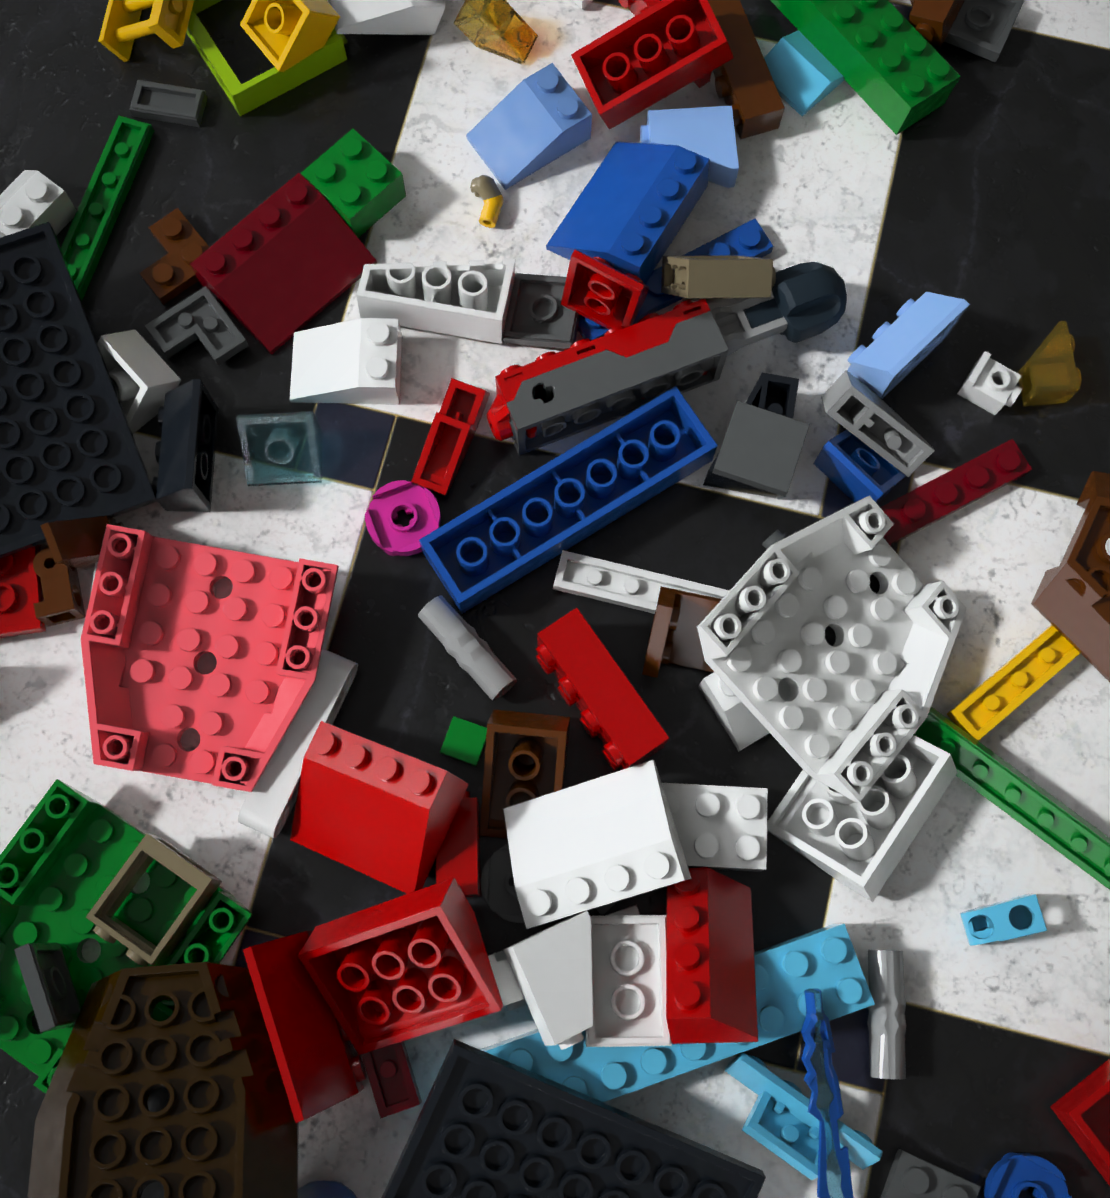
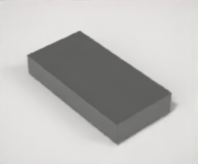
M137 80L129 110L133 117L200 127L208 97L205 90Z

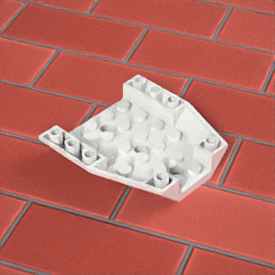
M867 496L772 544L697 626L704 660L809 776L856 803L861 802L927 718L967 609L944 581L924 585L887 543L883 536L894 523L871 496ZM871 575L876 576L880 584L877 594L870 588ZM827 626H830L836 634V642L833 646L829 645L825 639V629ZM782 679L789 684L791 690L790 697L786 701L778 693V685Z

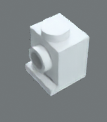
M984 351L974 364L957 394L996 415L1004 405L1011 407L1018 398L1022 388L1017 386V383L1022 375L991 359L990 356L992 354Z

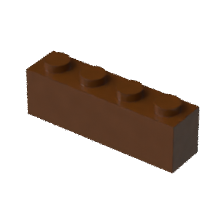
M708 0L734 57L713 70L715 88L720 99L724 98L726 106H732L734 127L740 140L778 129L785 107L740 0Z

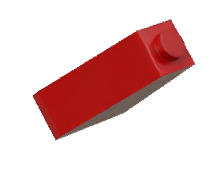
M466 791L436 857V884L455 878L465 897H481L479 801L477 798H470V792Z

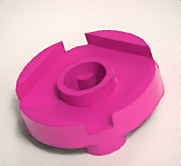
M406 480L390 482L379 488L372 496L373 500L365 513L366 527L373 542L391 556H410L422 552L419 540L440 528L441 524L440 508L431 491ZM404 510L407 515L413 513L414 518L409 521L408 526L403 527L401 524L396 525L393 523V520L398 518V511Z

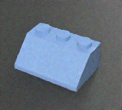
M925 292L916 302L910 298L896 313L899 318L892 324L888 321L883 323L873 334L872 338L874 341L867 348L862 344L851 354L847 360L850 363L847 371L883 399L948 337L970 304L964 299Z

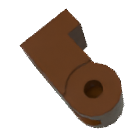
M49 548L41 550L33 560L34 571L41 578L44 601L34 603L36 618L48 627L85 618L77 568L57 564L54 562Z

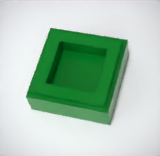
M453 716L440 754L477 767L486 744L487 728Z

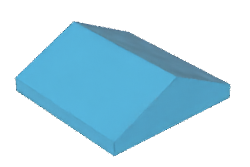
M799 30L782 37L764 57L780 97L801 116L805 115L844 81V76Z

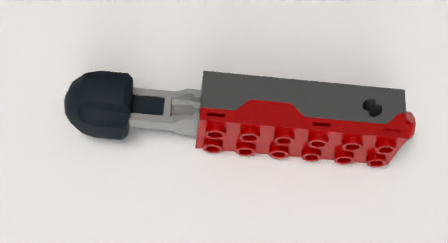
M818 262L800 263L776 272V281L771 291V297L750 298L731 306L717 307L710 310L705 298L695 302L686 300L677 304L671 311L660 315L658 313L648 314L636 324L628 327L616 326L608 330L604 336L591 341L590 339H581L572 344L569 349L559 353H544L537 357L535 362L527 365L509 366L501 371L500 375L495 376L497 396L487 413L491 431L497 440L503 441L512 438L520 456L630 414L675 386L682 394L719 380L726 357L744 346L779 333L780 335H785L789 341L798 343L819 335L838 323L845 312L847 302L844 280L830 266Z

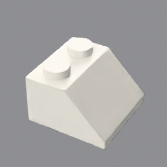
M24 170L0 195V238L46 222L51 224L57 236L75 217L77 209L66 192L38 170Z
M136 330L101 335L97 344L132 434H134L158 414L160 406H164L165 393L177 388L181 379Z
M715 672L703 678L698 687L738 751L743 750L769 734V731ZM782 679L778 685V693L786 701L790 697L791 690L789 684Z

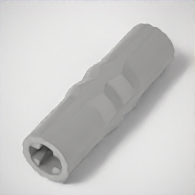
M442 595L435 597L423 607L418 617L443 644L447 653L456 659L459 666L474 679L492 701L502 697L517 682L516 677L492 652L488 643L479 637L476 630L467 624Z
M868 950V984L875 1005L868 1007L869 1015L867 1021L869 1030L870 1077L906 1079L905 1032L907 1025L905 1020L906 1000L904 996L903 951Z

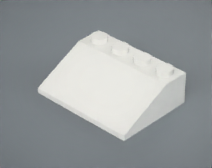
M913 735L860 803L852 801L802 770L767 821V831L833 878L873 902L956 776L957 770L950 753Z
M654 760L503 809L514 885L526 929L692 879Z

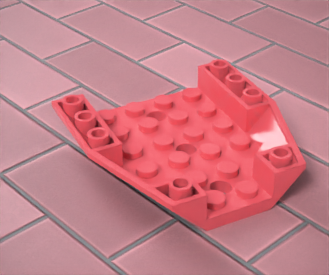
M107 524L81 635L93 763L252 792L316 681L339 566L299 558V562L165 539L154 537L144 530ZM228 578L233 584L231 594L226 598H216L213 592V585L219 579ZM205 653H212L217 660L215 669L209 674H202L197 667L199 657ZM193 728L200 735V743L196 749L187 751L181 744V736L186 730Z

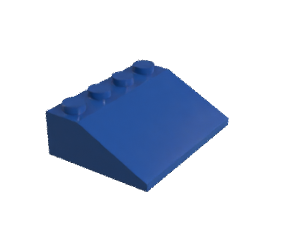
M615 142L547 243L546 249L568 260L571 259L574 250L583 252L591 257H600L606 260L612 268L624 274H633L639 277L645 284L706 190L710 159L678 145Z

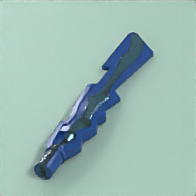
M821 989L804 990L806 1017L801 1029L805 1047L801 1059L807 1071L804 1081L811 1090L807 1112L819 1120L817 1197L853 1198L848 1147L840 1148L837 1120L841 1118L844 1112L838 1076L832 1063V1053L835 1052L830 1022L823 1010Z

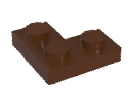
M178 208L148 227L167 254L139 273L163 305L199 281L190 263L209 248Z

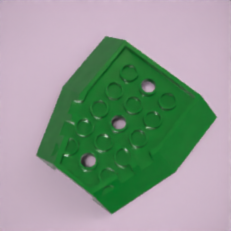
M59 779L55 780L0 855V1049L39 1076L33 1085L45 1094L74 1025L43 1033L37 1032L33 1028L32 1017L34 1010L14 949L28 943H59L81 1008L92 983L124 968L143 967L125 954L129 948L118 940L113 944L98 936L93 931L96 925L88 920L86 916L146 834L106 806ZM154 859L145 871L150 877V884L147 890L138 894L132 889L114 916L157 946L197 889ZM219 885L163 965L196 962L220 964L253 914L230 892ZM89 939H95L101 947L98 959L92 963L86 961L82 956V947ZM148 964L147 967H148V966H160V965H151V964ZM169 999L160 1001L153 1010L154 1020L164 1021L168 1019L174 1012V1001Z

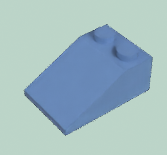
M551 63L518 84L466 137L504 190L591 139L592 113L555 65Z

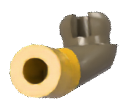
M481 175L472 180L470 189L472 193H475L476 197H481L484 202L479 223L485 227L494 228L504 199L494 179L487 175Z

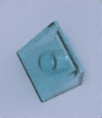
M313 411L237 415L236 421L248 486L322 483V430Z

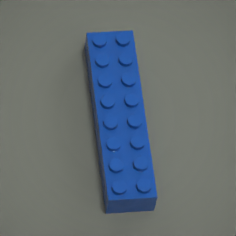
M675 386L421 538L419 543L422 552L459 611L463 614L562 553V550L566 551L713 460L718 445Z

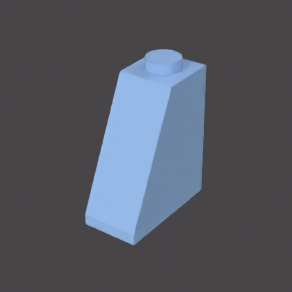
M732 106L648 110L646 125L640 126L641 143L678 145L709 158L708 181L727 188L735 186L739 163Z

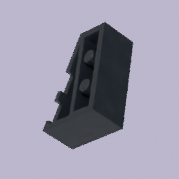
M762 373L746 403L793 419L799 379ZM718 454L711 464L703 485L773 498L777 497V494L712 473Z

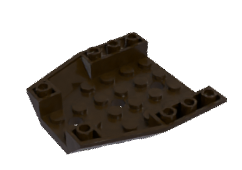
M211 962L124 968L91 984L35 1120L28 1198H141L143 1190L153 1182H161L163 1185V1198H298L299 1122L295 1123L248 968ZM162 1000H173L175 1004L173 1014L164 1021L154 1020L153 1010L155 1006ZM158 1088H167L170 1094L167 1106L161 1111L150 1112L147 1106L149 1095Z

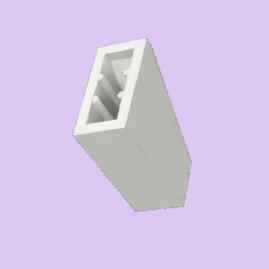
M588 911L576 914L503 949L545 1046H555L558 1044L561 1050L571 1047L584 1039L583 1031L593 1026L591 918Z

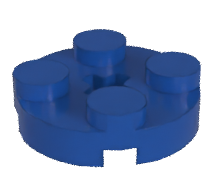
M1012 1152L1005 1154L992 1167L984 1185V1198H1019L1020 1192L1022 1190L1026 1191L1028 1187L1034 1188L1032 1195L1035 1198H1072V1196L1068 1194V1187L1063 1173L1048 1160L1030 1153L1017 1154Z

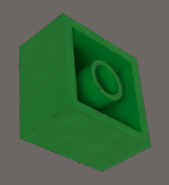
M353 128L301 172V175L326 198L358 238L406 197L402 173Z

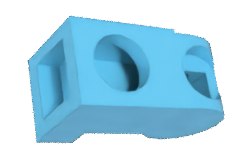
M1025 894L960 913L970 946L998 940L1001 942L1047 931L1036 894Z

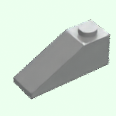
M847 370L821 397L827 415L907 477L935 451L924 438L874 391Z

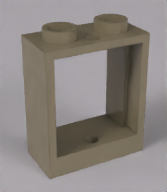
M744 255L662 256L661 293L683 298L771 297V291L776 281L773 259Z
M147 833L87 914L86 918L96 925L93 931L102 939L113 944L118 940L129 948L125 954L137 964L143 967H147L148 964L163 965L222 881L159 836ZM154 859L197 889L157 946L114 916Z

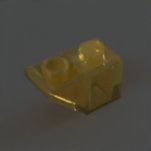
M465 0L454 21V24L476 47L519 64L525 63L538 37L506 0Z
M1067 321L1058 322L1019 370L1018 374L1022 375L1019 379V384L1022 388L1021 395L1024 406L1067 403L1080 390L1082 377L1080 369L1075 366L1073 356L1075 342L1073 335L1069 334Z

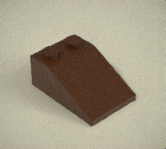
M493 709L487 723L480 836L507 838L504 808L564 789L570 717Z

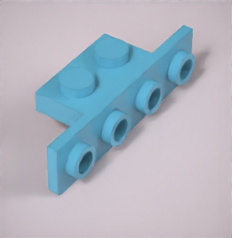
M745 1053L739 1054L727 1065L725 1072L758 1094L742 1131L810 1180L816 1179L818 1177L819 1120L807 1112L810 1099L802 1094L801 1089L790 1081L782 1080L769 1071L766 1064L759 1058ZM817 1105V1109L821 1112L825 1124L827 1159L831 1148H833L827 1107ZM837 1120L840 1148L848 1147L849 1160L863 1170L880 1161L883 1151L873 1145L872 1140L866 1134L858 1130H852L840 1120Z

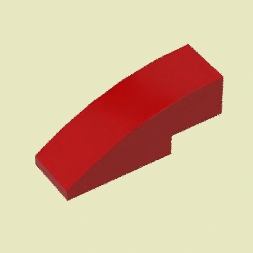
M451 378L440 412H436L411 481L412 483L443 495L448 494L475 435L490 396L489 392Z

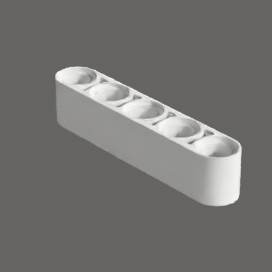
M322 648L316 681L253 791L248 792L238 815V823L272 838H276L279 835L297 800L304 755L320 722L333 724L353 683L358 663Z

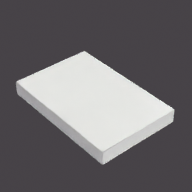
M667 915L590 916L593 1026L585 1030L586 1047L672 1046L666 1020Z

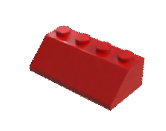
M708 867L689 868L692 879L667 886L666 1020L672 1044L758 1042L751 888Z

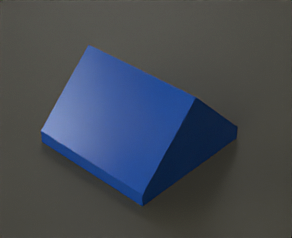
M848 430L828 440L813 463L854 503L867 496H871L878 504L906 477L905 474Z

